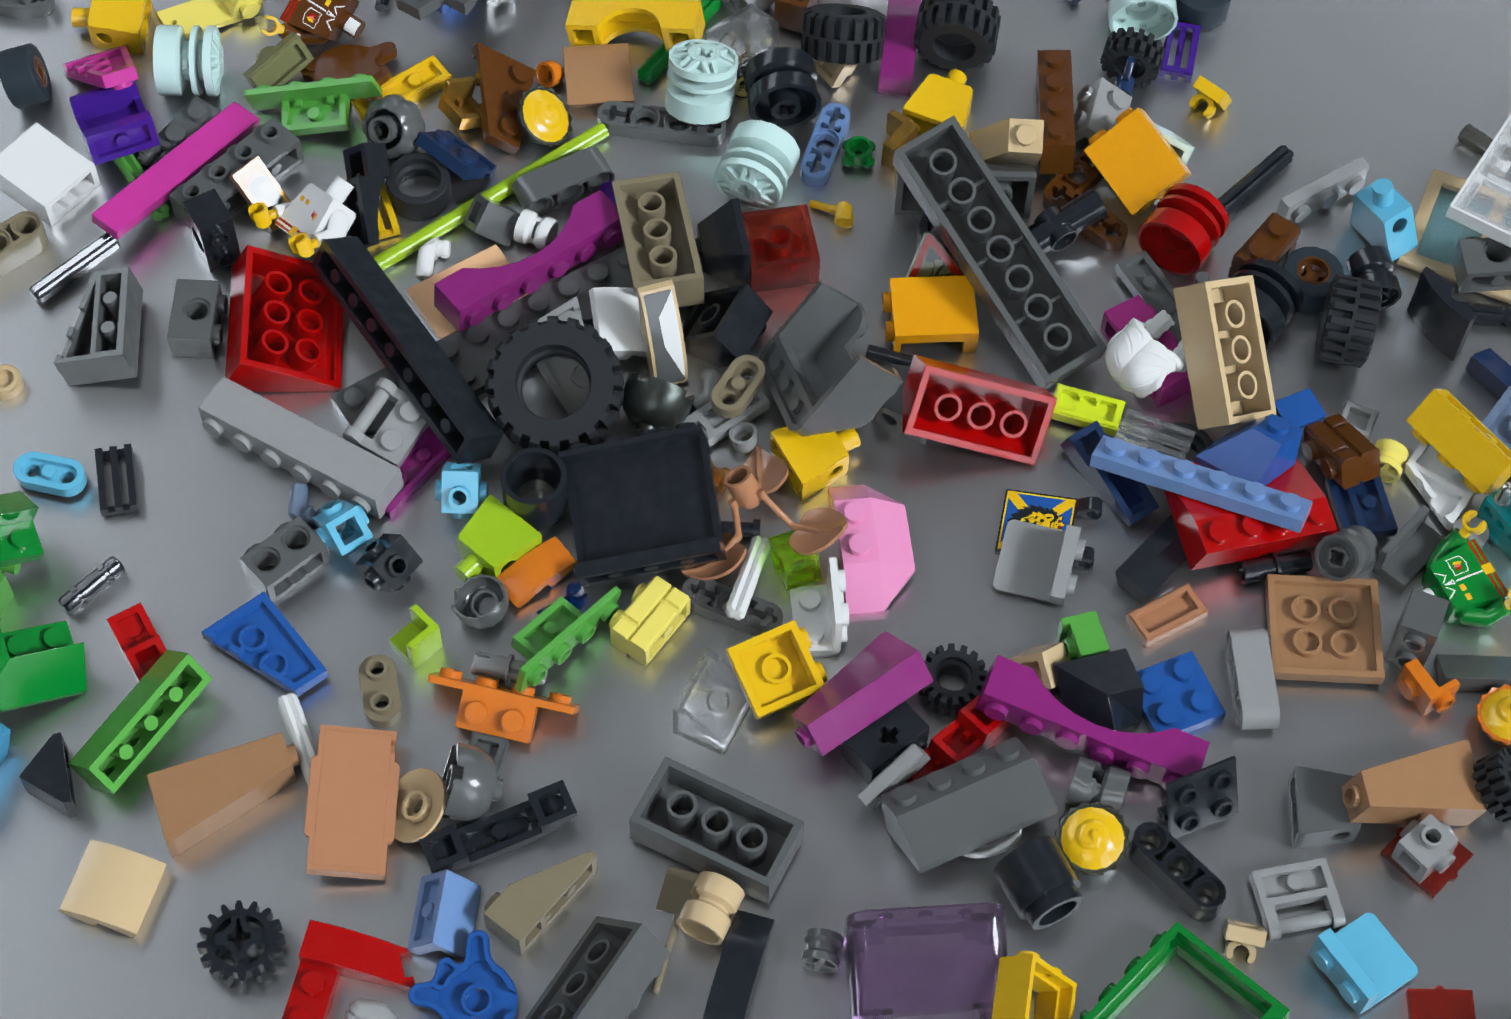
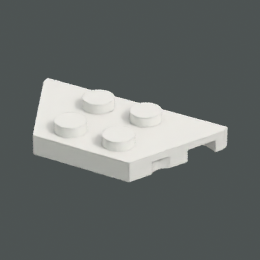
M1421 442L1406 463L1403 471L1444 528L1450 531L1476 493L1463 483L1462 480L1465 477L1456 468L1453 470L1449 469L1437 458L1439 452L1430 443L1425 445Z

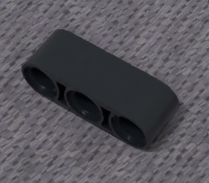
M1145 822L1139 825L1134 831L1128 851L1129 858L1133 864L1191 918L1203 923L1215 919L1226 898V888L1222 881L1164 827L1154 822ZM1140 842H1151L1157 849L1147 850L1142 847ZM1172 867L1179 868L1184 872L1185 876H1174L1168 869ZM1206 894L1213 899L1214 903H1204L1200 901L1197 895Z

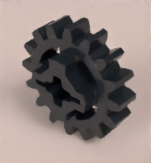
M241 900L236 901L235 910L230 911L225 904L221 905L222 915L218 918L215 915L209 914L207 917L211 927H201L199 930L202 939L205 940L197 943L199 953L203 954L200 961L204 969L210 968L209 973L214 980L223 975V981L228 987L232 985L234 979H239L242 988L247 987L248 978L254 977L258 983L263 982L261 972L266 970L274 974L276 970L272 960H283L284 958L283 952L279 948L286 945L284 934L279 933L283 929L280 920H272L273 914L270 908H266L260 913L258 903L255 901L251 903L248 909H244ZM249 922L255 923L262 928H253L249 925ZM243 933L246 940H244L243 947H241L240 955L237 948L240 946V941H242ZM218 956H221L222 960H231L234 966L224 963Z

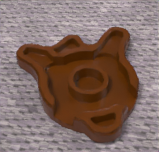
M384 42L371 47L355 44L333 47L320 54L301 70L302 77L306 82H316L326 77L342 79L350 78L355 74H366L373 76L381 87L391 77L389 68L383 65L396 58V45L393 42ZM383 94L378 97L360 98V100L370 105L374 100L382 99Z

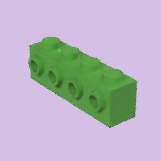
M166 650L70 760L68 765L93 789L114 794L165 733L175 724L189 705L199 696L201 691L212 680V677L189 653Z

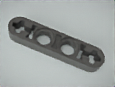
M608 101L599 106L597 110L598 123L601 122L606 126L609 135L704 147L719 146L726 138L725 120L709 125L684 122L687 127L684 130L676 131L671 129L669 125L680 120L670 115L665 107ZM611 115L616 116L614 121L609 120ZM627 117H630V124L626 123ZM643 117L651 118L654 121L648 127L640 126L636 122ZM693 125H698L697 132L693 131ZM709 127L715 128L713 133L707 132Z

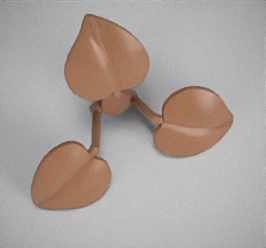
M756 445L745 463L734 467L724 477V484L732 495L728 504L732 509L735 531L733 536L730 533L723 532L727 559L685 567L681 572L684 576L695 580H713L728 575L740 565L747 551L739 543L742 539L738 507L753 509L763 500L789 528L795 530L789 539V544L793 551L800 555H813L828 548L848 528V521L840 512L830 508L809 510L801 518L800 524L792 521L767 496V494L776 491L782 486L788 477L789 468L784 460Z

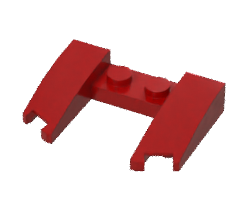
M310 920L298 955L300 960L299 967L282 1019H327L340 976L409 991L415 985L413 976L404 977L401 958L409 957L407 948L357 931Z

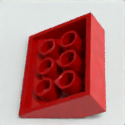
M250 245L244 248L232 266L225 378L256 392H338L341 389L344 309L311 266L312 262Z
M1296 458L1295 465L1266 486L1286 493H1293L1313 501L1310 514L1300 533L1164 490L1191 570L1266 557L1272 552L1282 554L1314 548L1324 537L1338 530L1325 494L1298 458Z

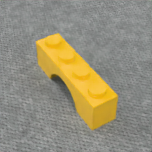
M572 0L565 27L570 47L608 44L615 37L625 33L647 32L658 37L663 42L666 52H669L675 44L685 40L702 39L705 19L701 1Z

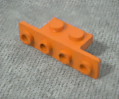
M441 667L440 672H433L428 675L427 682L463 690L455 727L523 743H530L532 740L538 707L572 715L578 713L580 704L571 702L572 696L550 692L549 697L535 694L536 688L531 686L527 687L522 693H519L514 688L515 684L510 689L498 686L499 680L492 677L477 675L476 681L462 678L463 671Z

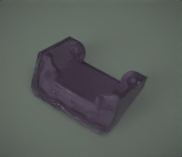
M986 902L861 910L847 915L843 934V949L850 1019H893V1017L966 1012H971L972 1019L992 1018L1000 957L1008 956L1005 912L1001 904Z

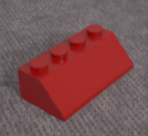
M914 354L903 388L902 432L1035 466L1057 398L1043 387Z

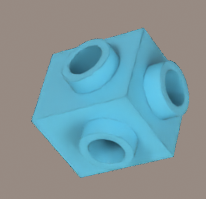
M446 462L442 469V480H436L435 501H441V513H451V517L456 519L471 518L472 514H475L488 497V482L482 481V463L467 462L457 464L456 462Z
M337 499L325 504L320 508L321 513L312 518L318 528L314 532L326 544L327 549L329 548L341 556L357 551L363 546V543L373 538L367 526L369 519L360 505H354L345 500L340 501Z

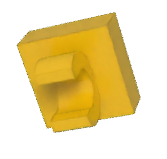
M1200 75L1193 84V88L1198 94L1191 98L1189 106L1195 110L1201 102H1207L1208 107L1203 115L1205 118L1210 119L1216 112V106L1225 111L1232 102V99L1227 92Z

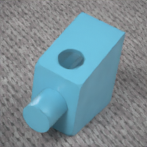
M1386 178L1377 179L1374 183L1354 195L1350 224L1372 246L1387 248L1392 262L1418 247L1413 208L1394 189L1391 180Z

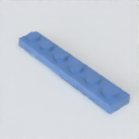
M1103 435L1091 455V467L1298 533L1301 532L1313 501L1296 494L1279 491L1264 486L1259 482L1241 479L1224 471L1203 467L1189 460L1168 456L1154 449H1146L1130 444L1119 438Z

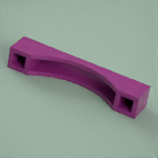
M601 190L593 193L573 205L570 217L563 230L549 245L536 254L519 262L500 267L481 269L461 268L435 283L434 306L459 333L470 326L479 325L487 316L498 310L508 308L513 301L526 293H534L549 280L563 276L568 269L580 262L589 261L599 251L619 243L623 235L616 205Z
M997 655L988 670L975 706L976 709L984 711V714L991 719L1005 720L1019 726L1025 733L1042 735L1054 740L1058 746L1064 749L1078 750L1090 755L1093 760L1101 764H1112L1132 772L1131 776L1134 778H1146L1158 783L1164 790H1166L1165 783L1202 769L1210 744L1206 740L1177 728L1152 733H1129L1093 724L1061 704L1042 684L1033 669L1000 655Z

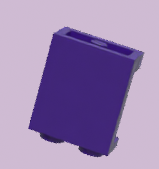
M132 81L133 84L125 89L113 90L112 87L107 89L100 87L69 98L78 128L95 166L160 145L152 116L149 110L146 111L135 81Z

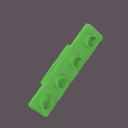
M355 74L350 78L342 79L326 77L316 82L307 83L292 81L287 85L281 86L259 85L254 89L244 90V98L254 110L282 107L281 124L295 136L350 130V100L382 95V89L374 77L366 74Z
M617 586L613 587L584 613L560 596L513 636L510 646L529 660L519 669L514 688L519 693H522L530 685L537 686L545 678L550 667L555 663L561 665L569 657L573 647L579 642L585 644L589 641L596 628L603 621L606 624L609 623L613 615L620 609L618 602L622 590Z

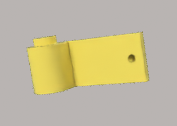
M191 0L157 11L156 17L161 24L181 25L187 39L194 25H200L204 33L207 25H216L218 28L255 17L262 8L263 0Z

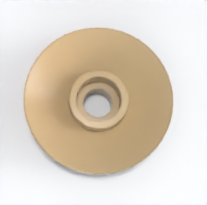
M419 768L408 772L399 779L394 839L402 843L419 841L418 839H423L429 835L441 820L447 802V789L442 777L438 773L427 768Z

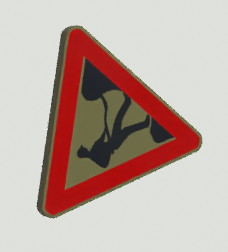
M925 232L906 277L965 276L932 232Z

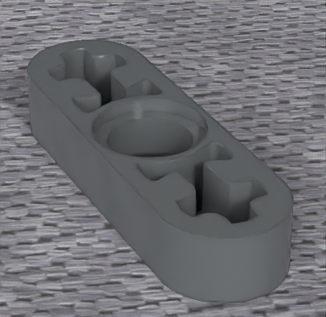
M688 578L683 584L682 592L691 599V612L754 637L783 625V612L779 606L753 595L745 617L741 620H736L734 617H727L722 609L723 604L729 600L733 587L715 580H695L693 578ZM699 589L705 591V596L701 595L698 600L693 599V593H697ZM715 595H718L716 607H712V601H715ZM749 608H753V615L750 614V620L747 621ZM766 616L773 617L772 622H769L766 626L760 625V619L764 620Z

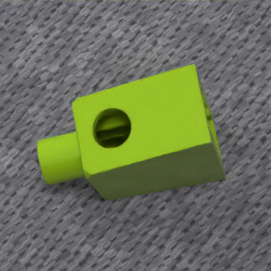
M490 494L457 537L458 551L463 559L453 568V571L462 582L480 573L497 577L519 558L542 544V534Z

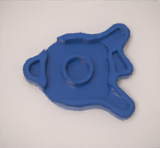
M482 930L472 931L468 935L465 959L462 963H456L449 957L441 958L437 964L433 979L429 982L415 984L408 992V998L414 1006L428 1008L436 1012L441 1019H516L518 992L515 984L507 972L493 961L490 951V939L487 933Z

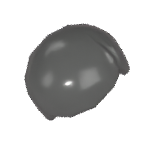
M480 574L468 578L459 588L454 590V605H451V608L466 626L482 630L495 626L504 618L509 607V594L506 586L494 576Z

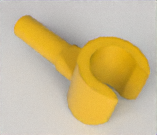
M814 199L810 200L809 207L835 215L834 223L838 227H852L854 214L852 213L853 207L849 202L842 201L836 206Z

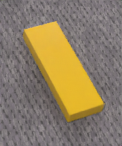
M432 55L381 86L383 98L387 95L398 94L416 104L443 89L445 81L452 79V75ZM353 99L350 101L351 109L363 122L369 104L360 99Z

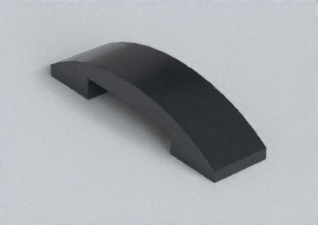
M560 780L528 793L527 801L457 829L455 824L430 833L423 839H418L431 872L436 873L446 869L455 871L495 859L546 836L572 820L578 814L564 781Z
M737 910L716 969L703 1019H745L761 962L769 943L774 919Z

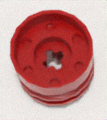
M1178 183L1171 186L1157 203L1156 209L1149 214L1140 226L1137 238L1140 248L1143 251L1146 250L1158 267L1169 273L1181 276L1192 275L1200 269L1210 255L1211 249L1218 244L1220 238L1226 233L1230 222L1227 211L1221 202L1210 192L1197 185Z

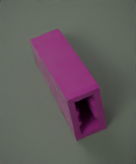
M886 631L875 638L791 714L798 727L794 730V733L805 749L811 747L824 756L932 683L934 680L919 650Z

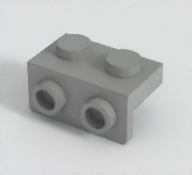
M1103 77L1091 85H1085L1077 96L1078 106L1074 114L1075 143L1084 137L1090 139L1102 129H1105L1107 132L1117 124L1115 121L1117 116L1130 108L1132 97Z

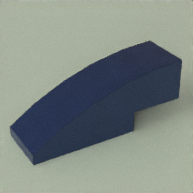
M1095 421L1068 437L1060 446L1097 495L1128 526H1131L1159 509L1160 506L1145 483L1090 466L1093 451L1103 435L1107 436L1098 421Z

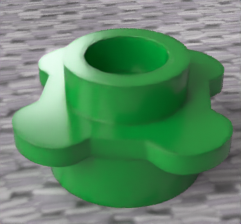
M854 136L843 142L842 148L845 150V156L842 157V164L845 167L863 166L869 169L874 166L875 159L872 157V152L876 148L874 142L863 136Z

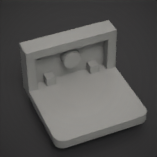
M1015 519L1010 520L1006 526L993 587L1000 592L1064 606L1066 595L1073 597L1078 575L1071 574L1074 560L1082 561L1086 540L1080 538L1081 528L1067 525L1066 530L1062 531Z

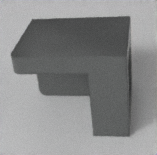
M477 193L462 224L479 235L504 246H509L512 242L515 225L520 214L506 205Z

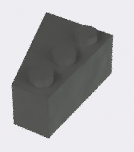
M129 266L94 271L79 305L81 311L75 326H70L66 334L68 341L62 355L57 354L53 363L68 386L137 377L143 289Z

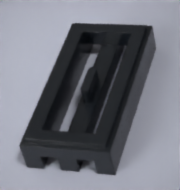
M131 443L124 444L123 449H117V446H110L109 451H103L102 448L95 449L99 504L102 517L139 511L134 455ZM125 458L129 504H123L119 459ZM105 461L111 462L115 506H109Z

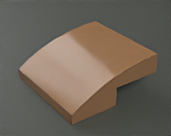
M628 43L563 47L567 105H569V109L599 107L608 101L634 103Z

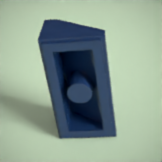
M1491 348L1475 353L1470 357L1465 370L1500 399L1508 387L1511 386V366Z

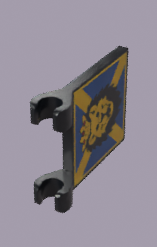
M1006 489L995 554H1000L1006 526L1010 520L1015 519L1065 531L1067 525L1074 526L1076 515L1089 521H1099L1102 516V499L1099 497L1077 499ZM1085 546L1082 561L1074 560L1073 567L1084 571L1092 570L1094 565V549Z

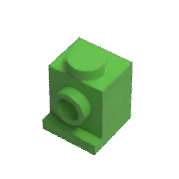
M1096 611L1060 619L1056 637L1058 642L1064 641L1069 660L1110 651Z

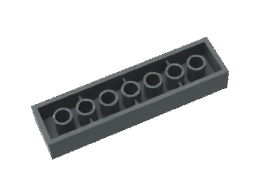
M955 116L950 117L895 150L892 164L1036 385L1048 391L1056 386L1057 383H1061L1100 359L1107 347Z

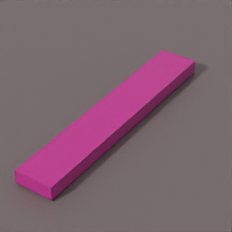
M236 102L231 103L91 214L92 222L119 240L170 199L169 195L174 192L177 186L186 183L198 174L205 165L214 162L226 153L230 146L238 144L259 126V118Z

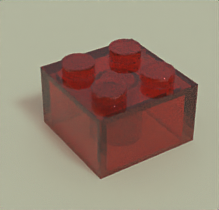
M807 204L742 213L751 251L750 287L755 292L811 285L819 282L820 256Z

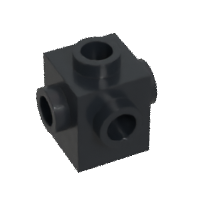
M383 533L379 539H375L365 546L362 551L363 556L355 565L363 573L361 578L368 587L374 591L395 592L401 590L410 582V575L423 560L401 534Z

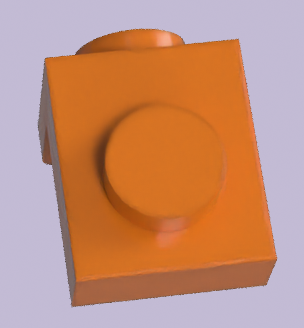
M1417 658L1404 664L1396 680L1401 694L1407 700L1412 701L1422 716L1433 710L1439 713L1449 708L1456 701L1454 697L1461 685L1455 678L1438 687Z

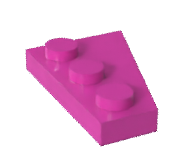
M126 45L62 63L66 77L104 89L110 87L113 90L125 89L133 84L132 81L139 79Z

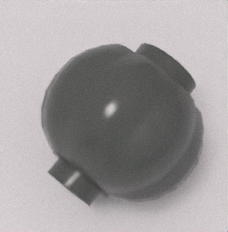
M398 94L387 95L382 99L371 102L362 122V129L366 135L367 142L385 143L389 159L400 158L403 155L416 151L419 146L415 143L420 132H425L426 127L419 107L414 102L408 101Z

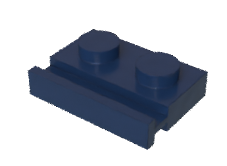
M437 129L436 131L420 132L415 143L463 180L483 179L485 175L492 178L497 168V165L449 130Z
M1380 475L1367 482L1360 481L1359 485L1345 490L1335 480L1325 479L1324 485L1340 530L1351 525L1363 526L1369 529L1376 539L1391 537L1397 534L1398 527Z

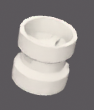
M524 209L515 225L514 240L524 245L532 243L536 249L542 250L557 237L559 221L551 217L543 219L538 217L536 212Z

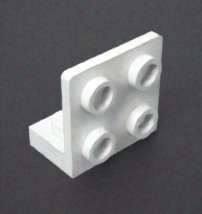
M829 557L826 585L792 586L789 590L791 618L796 621L799 628L804 627L812 644V647L809 648L812 658L840 656L841 642H847L849 607L848 602L844 603L843 592H846L844 569L838 570L836 557Z

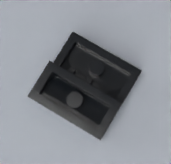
M1426 266L1420 275L1407 311L1422 335L1437 350L1453 361L1461 353L1477 313L1451 297L1456 285Z

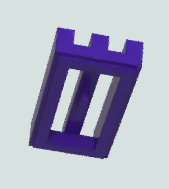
M1177 22L1175 30H1180L1174 65H1167L1173 30L1165 37L1164 58L1158 77L1165 78V74L1172 75L1171 80L1177 81L1178 77H1183L1184 82L1191 83L1201 26ZM1186 32H1192L1187 67L1181 68Z

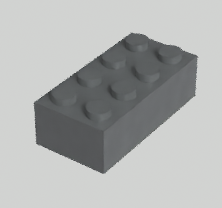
M665 756L629 819L630 839L699 872L710 871L721 874L737 883L744 890L745 894L769 904L803 841L804 821Z

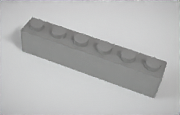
M225 377L220 379L197 407L203 428L212 436H222L232 441L239 450L245 453L249 451L255 453L273 468L281 467L289 471L299 482L304 484L310 482L319 487L325 495L332 499L340 498L354 505H360L366 515L370 514L381 519L385 514L386 507L404 488L401 470L397 466Z

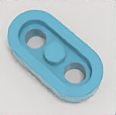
M32 451L19 456L13 465V473L18 484L32 491L72 497L79 494L87 483V477L81 463L70 458ZM39 472L37 476L29 477L31 473ZM68 479H74L70 483H64Z

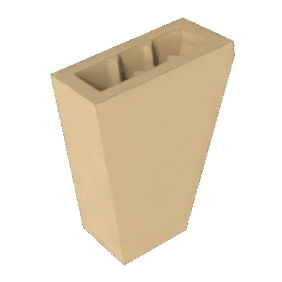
M1008 118L970 132L969 139L986 164L1016 163L1032 165L1036 169L1043 151L1044 120Z

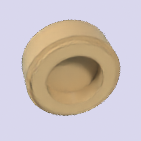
M3 364L0 365V401H8L16 398L22 392L24 382L20 371L16 367Z

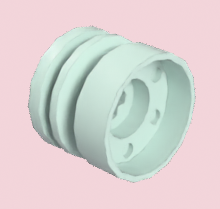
M1106 0L1108 4V24L1111 32L1115 31L1117 33L1118 28L1122 27L1126 32L1128 27H1134V32H1139L1141 28L1145 30L1144 35L1146 36L1150 33L1154 34L1155 41L1168 36L1177 25L1176 0Z
M159 24L156 27L153 41V74L156 90L160 96H182L185 92L187 81L190 82L195 96H201L204 87L208 96L219 95L224 74V50L221 44L219 29L216 25H207L204 35L200 25H194L191 28L189 40L186 39L181 25Z
M693 39L675 44L669 50L668 80L665 97V108L668 113L676 119L690 124L709 125L727 120L734 110V84L737 80L738 55L727 45L713 40Z
M762 120L741 122L734 129L727 144V150L722 155L720 163L715 169L714 182L718 190L728 200L739 198L741 207L759 211L775 208L780 202L783 191L787 187V181L798 163L800 149L795 139L787 131L775 124Z

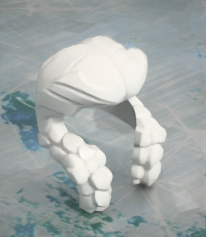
M1165 310L1160 311L1145 323L1132 318L1129 324L1116 333L1107 344L1104 358L1111 378L1122 389L1135 393L1139 398H1145L1147 395L1158 390L1162 386L1166 375L1171 372L1187 371L1182 340L1173 352L1168 350L1159 341L1154 340L1159 339L1164 332L1168 331L1170 326L1175 324L1172 317Z

